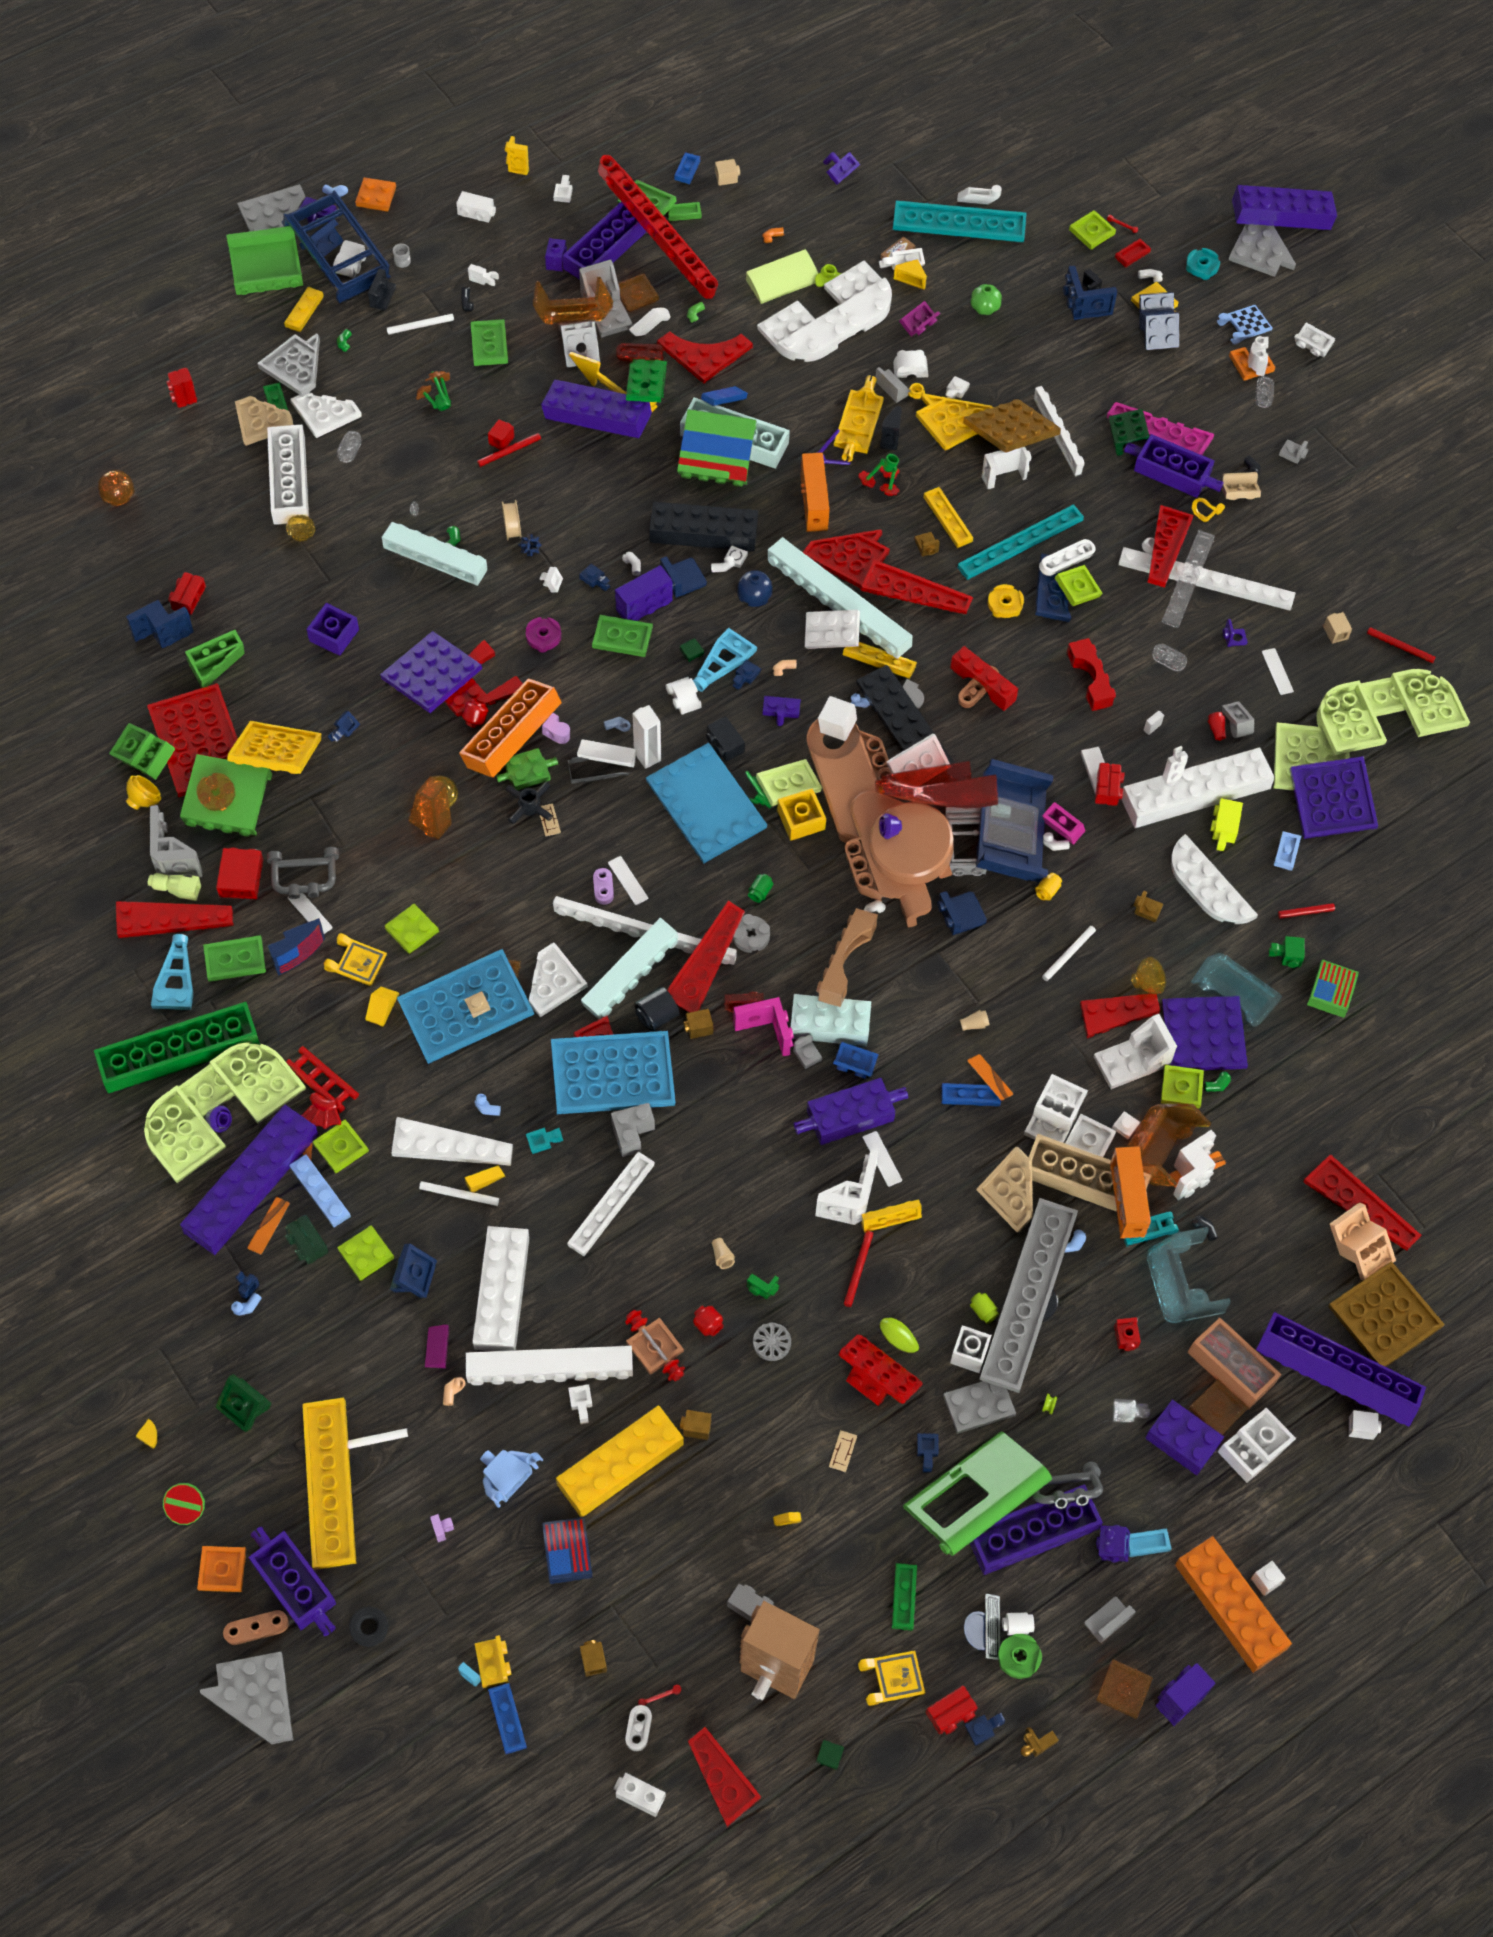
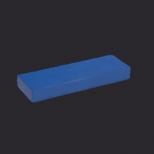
M734 386L702 393L701 399L712 406L747 399L748 393Z
M942 1083L941 1104L1001 1105V1100L988 1085Z
M506 1683L488 1689L505 1754L527 1748L510 1684Z

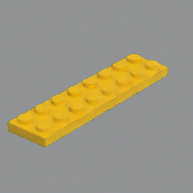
M344 1398L303 1404L312 1568L317 1570L356 1564L346 1401Z

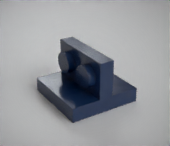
M335 219L309 236L323 257L344 241L334 228L338 225ZM303 243L299 244L303 250L306 249Z
M404 1244L390 1290L395 1293L411 1292L420 1298H426L437 1260L412 1244Z

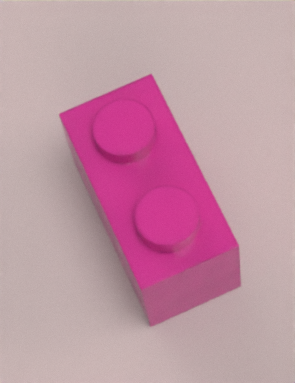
M1055 802L1043 814L1045 823L1073 845L1085 832L1083 823Z

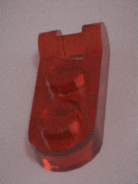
M622 343L616 348L617 358L622 361H633V359L663 361L664 347L662 345Z

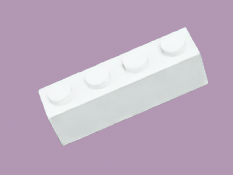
M648 705L637 709L633 713L634 749H636V756L645 769L661 761L660 720Z

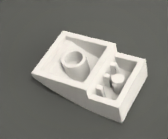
M1265 1408L1243 1426L1237 1434L1224 1443L1218 1453L1248 1483L1296 1438Z

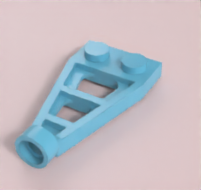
M728 628L717 639L697 677L693 680L697 690L702 692L709 684L742 665L745 660H748L757 651V646ZM725 648L736 657L729 662H725L718 656L721 650ZM712 662L722 667L716 673L708 669Z
M175 934L172 937L171 948L153 988L152 1009L191 1010L193 986L187 950L188 937L185 935ZM173 959H183L182 970L170 969ZM170 976L182 977L183 987L181 989L166 988L165 985Z

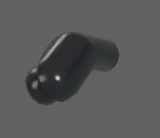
M462 287L461 289L462 309L465 312H472L474 310V304L470 302V287Z
M1247 456L1244 463L1250 467L1249 472H1257L1259 476L1260 464L1251 456Z
M1197 1215L1196 1218L1192 1219L1193 1227H1202L1209 1241L1218 1238L1214 1225L1210 1220L1202 1215Z

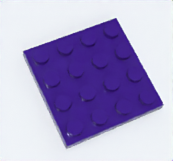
M432 631L381 673L380 676L386 683L431 713L480 672L482 665Z
M1364 756L1290 767L1304 839L1378 828Z
M1239 996L1162 999L1163 1021L1177 1045L1169 1065L1199 1070L1247 1069L1248 1064Z

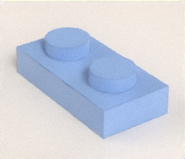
M1282 832L1274 866L1292 871L1301 836Z

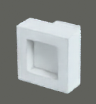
M550 567L548 573L543 572L540 576V580H545L544 586H547L551 592H558L563 578L557 567Z

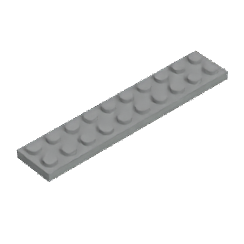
M1039 1198L979 1380L1017 1393L1020 1392L1078 1210Z

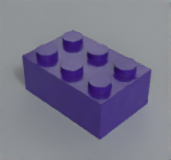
M660 565L615 589L616 611L622 619L639 621L645 615L655 612L656 609L667 606L672 601V579Z
M1172 1399L1149 1430L1145 1439L1198 1476L1221 1444L1224 1436Z
M1197 1663L1193 1667L1188 1665L1181 1671L1176 1680L1173 1679L1165 1686L1164 1690L1157 1697L1159 1702L1156 1708L1175 1726L1205 1698L1216 1683Z

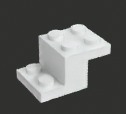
M1052 1074L1035 1106L1033 1116L1024 1135L1035 1140L1037 1134L1064 1143L1088 1091Z
M1212 1130L1180 1150L1174 1167L1183 1176L1179 1179L1173 1194L1177 1200L1183 1197L1188 1198L1195 1192L1196 1188L1199 1186L1203 1188L1210 1182L1209 1179L1213 1175L1216 1165L1209 1156L1216 1137Z

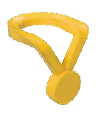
M1197 498L1192 503L1194 514L1203 522L1209 521L1215 514L1219 515L1225 508V505L1222 503L1218 504L1217 507L1212 506L1204 498ZM1203 502L1214 511L1206 517L1198 511L1197 503Z

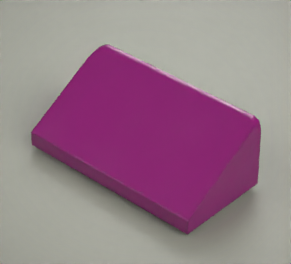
M449 1325L429 1327L425 1367L446 1368Z

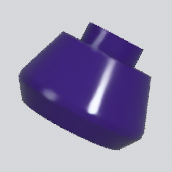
M888 813L880 817L879 831L883 838L890 839L898 835L899 831L902 830V822L898 817Z
M217 1106L207 1112L206 1122L215 1132L222 1133L229 1128L232 1116L227 1107Z

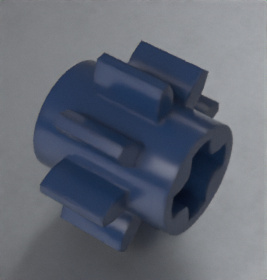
M529 533L527 538L521 536V543L518 544L522 548L521 553H527L528 556H532L533 552L539 553V546H542V544H539V537H533Z

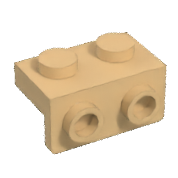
M1257 472L1223 474L1222 481L1224 484L1221 490L1226 499H1254L1261 496V490L1257 484Z

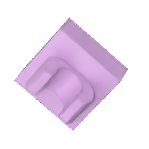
M438 1514L431 1516L437 1541L446 1540L444 1532L454 1530L451 1518L440 1521Z

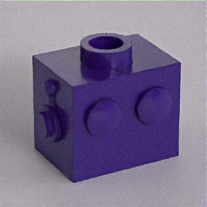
M549 238L545 255L546 270L563 272V254L567 252L566 240Z
M1119 1525L1101 1526L1100 1536L1097 1537L1096 1541L1101 1559L1111 1562H1128L1130 1531L1127 1527H1120Z

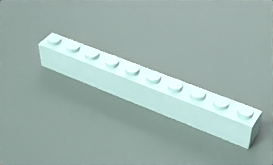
M783 537L768 549L769 563L780 569L785 576L792 578L797 585L805 588L810 595L818 598L823 605H827L833 611L859 610L860 633L872 639L876 645L885 649L889 655H893L898 659L912 647V635Z

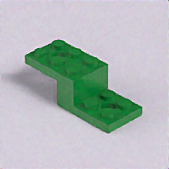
M633 359V363H630L626 401L661 403V398L664 395L667 361Z

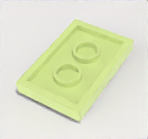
M806 759L759 772L756 775V779L771 806L778 805V799L812 788L815 793L821 792L822 789Z

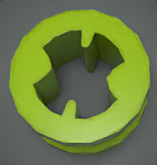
M1047 1394L1042 1409L1043 1412L1049 1411V1414L1053 1413L1057 1396L1051 1397L1050 1394Z

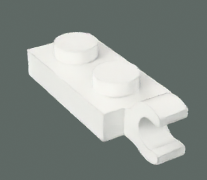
M922 248L891 252L889 254L890 257L882 258V261H879L880 268L892 266L893 270L898 264L916 259L919 260L921 266L925 265Z
M1182 746L1175 748L1173 756L1167 760L1162 777L1166 783L1177 781L1183 775L1188 755L1185 751L1182 752Z

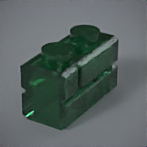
M303 1215L296 1221L286 1225L287 1234H285V1237L290 1245L294 1244L297 1250H295V1253L300 1261L305 1260L308 1265L328 1253L326 1244L307 1215Z

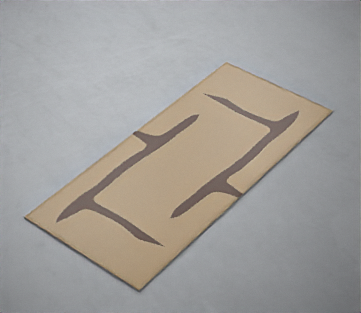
M553 804L541 806L553 815L550 821L540 816L545 836L561 833Z
M840 1430L829 1467L846 1472L857 1435Z

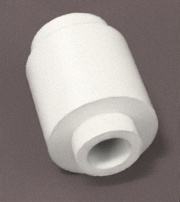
M1027 1612L1006 1613V1618H1002L1003 1631H1007V1635H1028L1029 1632H1034L1033 1615H1028Z

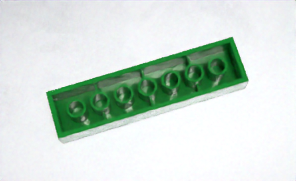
M243 1002L95 1049L94 1053L103 1084L107 1092L112 1093L211 1061L234 1045L249 1042L250 1044L260 1045L247 1002Z

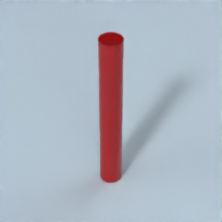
M1331 903L1278 911V917L1281 919L1335 911V905Z

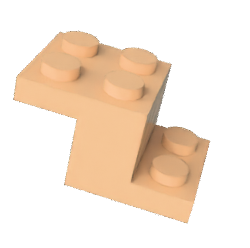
M1358 1203L1330 1223L1339 1254L1356 1264L1361 1280H1365L1391 1261H1396L1386 1229L1370 1221L1364 1204Z

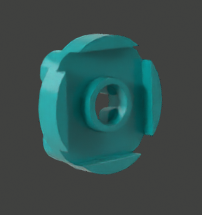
M1202 248L1199 251L1195 249L1188 255L1186 270L1194 276L1208 280L1219 270V256L1207 248Z

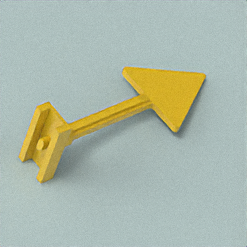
M573 352L569 353L570 358L591 385L595 386L598 379L611 391L626 394L624 390L599 372V361ZM650 402L652 412L658 407L655 405L657 402Z

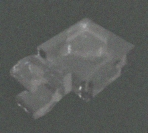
M1114 1399L1113 1421L1134 1422L1135 1417L1149 1418L1150 1409H1148V1404L1136 1405L1135 1400Z

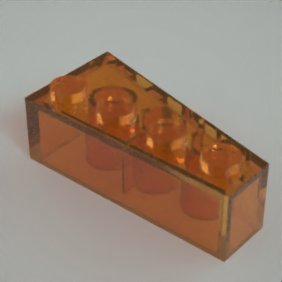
M430 776L416 793L409 822L423 830L429 837H435L438 840L452 822L446 785Z

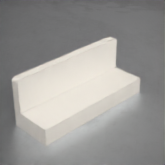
M582 739L577 756L634 768L636 749Z

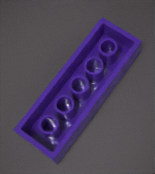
M1237 185L1232 198L1236 223L1331 230L1337 217L1333 194L1330 191Z
M620 202L563 254V269L580 279L579 269L610 259L614 263L647 231L625 205Z
M554 380L541 404L545 419L634 438H640L652 414L650 402L626 401V394L560 380Z
M1084 1484L1069 1491L1064 1492V1494L1073 1493L1078 1488H1082L1085 1491L1088 1490L1086 1488V1485ZM1089 1499L1088 1503L1084 1506H1079L1076 1501H1071L1062 1509L1057 1508L1055 1504L1035 1503L1007 1514L973 1540L970 1546L983 1575H986L1098 1531L1103 1522L1092 1499Z

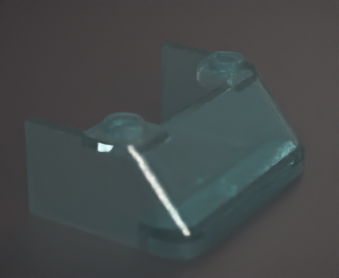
M1222 953L1208 956L1191 980L1193 984L1199 982V986L1205 991H1209V989L1216 990L1224 997L1239 996L1241 1009L1245 1011L1244 1014L1247 1016L1245 1019L1253 1027L1261 1024L1282 998L1281 994Z
M1208 1227L1176 1233L1152 1246L1147 1253V1261L1163 1315L1171 1323L1224 1314L1230 1304V1298L1210 1302L1204 1290H1189L1179 1253L1188 1251L1191 1245L1204 1242L1209 1231Z

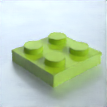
M1095 210L1069 227V230L1090 250L1116 233V229Z
M1085 565L1055 576L1057 583L1072 606L1099 598L1103 594Z
M412 904L385 925V930L409 954L439 932L438 927L415 904Z
M1165 1065L1161 1103L1200 1109L1204 1070Z
M346 1119L341 1122V1125H336L313 1141L315 1148L335 1173H338L369 1152L367 1146Z
M372 1225L337 1247L360 1281L394 1259V1255Z

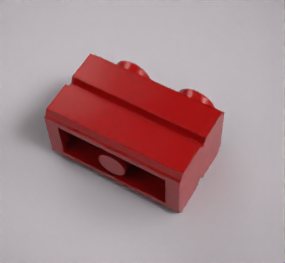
M183 368L179 369L178 372L168 373L169 381H166L169 391H172L169 392L172 403L176 402L179 408L187 406V404L196 403L197 397L188 369Z
M186 572L183 573L182 577L177 579L175 591L169 595L171 608L177 611L185 607L189 615H192L206 588L204 578L197 575L193 576Z
M1099 763L1096 782V804L1116 806L1118 800L1122 799L1123 788H1120V783L1124 782V772H1121V765Z
M961 1686L928 1707L926 1715L939 1734L945 1732L948 1735L958 1728L956 1726L957 1723L962 1720L964 1723L972 1720L976 1716L974 1713L978 1707L972 1697H970L965 1686Z

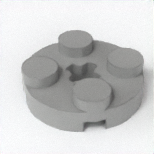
M751 914L744 915L733 937L735 946L744 952L764 949L770 940V926L760 917L752 916ZM748 931H754V934H755L756 936H753V935H752V936L748 937V933H747V932H748Z

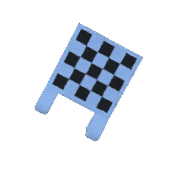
M1256 305L1228 314L1221 313L1219 315L1220 319L1217 320L1220 326L1231 321L1238 332L1233 333L1234 338L1231 339L1234 345L1244 339L1272 330V326Z

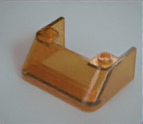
M597 277L595 297L549 300L538 281L535 284L533 306L541 320L546 324L601 321L613 309V300L601 277Z
M1193 1103L1156 1104L1148 1110L1127 1147H1140L1143 1172L1151 1175L1149 1180L1151 1185L1176 1186L1177 1182L1162 1167L1177 1139L1189 1138L1193 1134L1195 1127H1210L1211 1123Z

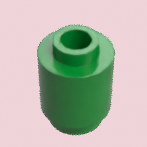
M766 874L757 875L748 889V897L757 903L764 900L774 885L772 878Z

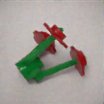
M888 454L885 459L882 458L880 460V463L871 473H866L865 471L859 473L858 476L862 484L873 488L876 483L873 475L880 470L885 478H890L889 485L883 484V486H880V490L884 491V494L888 496L897 495L899 489L896 488L893 482L897 474H899V469L897 468L899 458L894 454Z

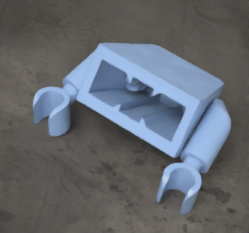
M487 1450L480 1458L487 1465L483 1471V1485L486 1495L499 1508V1502L501 1500L507 1502L532 1474L531 1466L534 1469H538L536 1462L539 1460L543 1461L542 1457L535 1452L528 1454L512 1450L509 1452L502 1450L497 1456H494Z

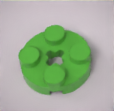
M1014 1634L1006 1638L998 1651L999 1666L1002 1671L1016 1679L1030 1678L1038 1670L1042 1661V1652L1036 1644L1037 1642L1026 1634ZM1019 1651H1022L1026 1660L1017 1661L1014 1653L1018 1654Z

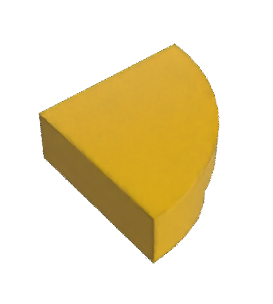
M148 1419L136 1437L154 1449L157 1444V1429L153 1422Z

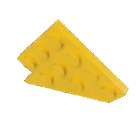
M922 394V400L927 406L917 411L916 417L946 451L978 434L963 424L964 417L993 407Z

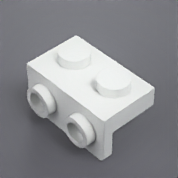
M1305 323L1299 334L1294 336L1295 342L1299 347L1303 349L1305 347L1308 348L1317 357L1319 355L1325 357L1335 341L1334 337L1308 323Z

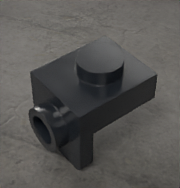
M1088 269L1084 271L1082 283L1087 287V291L1101 289L1102 280L1096 273Z

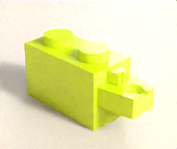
M1221 798L1219 805H1215L1213 816H1216V820H1212L1210 831L1213 832L1212 839L1218 840L1216 850L1224 851L1226 842L1235 843L1243 803Z

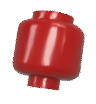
M472 699V701L466 703L462 713V718L466 721V725L476 728L477 725L484 724L489 711L486 703L477 699Z
M701 1306L694 1312L693 1324L704 1336H714L723 1328V1317L713 1306L705 1308Z

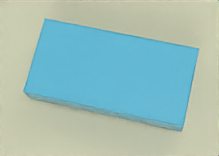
M1167 1529L1130 1534L1129 1557L1171 1551Z

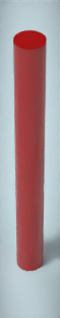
M539 433L478 460L477 463L479 467H482L541 440V436Z
M1371 627L1367 634L1430 663H1433L1436 658Z
M866 1231L844 1301V1305L847 1307H851L873 1237V1232Z

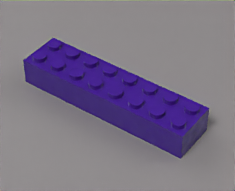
M284 1105L182 1221L180 1226L184 1234L213 1255H216L290 1169L289 1165L298 1160L317 1138L316 1126Z
M1275 1312L1256 1349L1263 1356L1270 1357L1280 1362L1283 1366L1290 1367L1301 1375L1308 1376L1318 1381L1321 1385L1328 1386L1341 1395H1346L1356 1400L1359 1404L1366 1405L1376 1410L1379 1414H1384L1408 1427L1420 1408L1426 1390L1425 1386Z

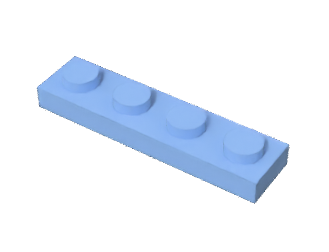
M307 1155L302 1156L289 1165L333 1227L351 1217L348 1210Z

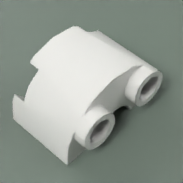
M1259 336L1252 344L1247 362L1249 368L1251 367L1256 371L1257 375L1264 377L1268 364V354H1266L1268 337Z
M901 350L897 353L893 362L894 375L897 378H907L911 374L916 375V377H928L927 359L922 350Z
M686 677L666 684L668 694L674 696L672 699L674 707L679 709L681 715L702 708L701 701H699L696 694L698 690L692 678Z

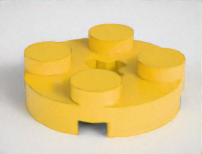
M999 585L989 594L988 607L994 617L1011 618L1018 616L1023 608V594L1020 590L1018 592L1014 589L1012 585ZM1003 599H1007L1010 602L1007 604L1003 603Z

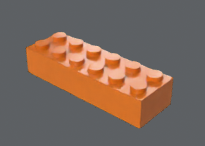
M528 678L459 752L466 767L493 778L562 703L555 688Z
M1213 1536L1178 1559L1175 1564L1176 1568L1253 1673L1291 1646V1641Z

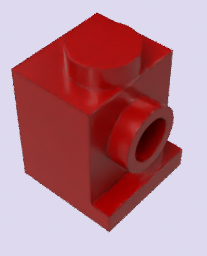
M1137 1317L1116 1320L1114 1329L1118 1349L1132 1351L1139 1347L1141 1341Z

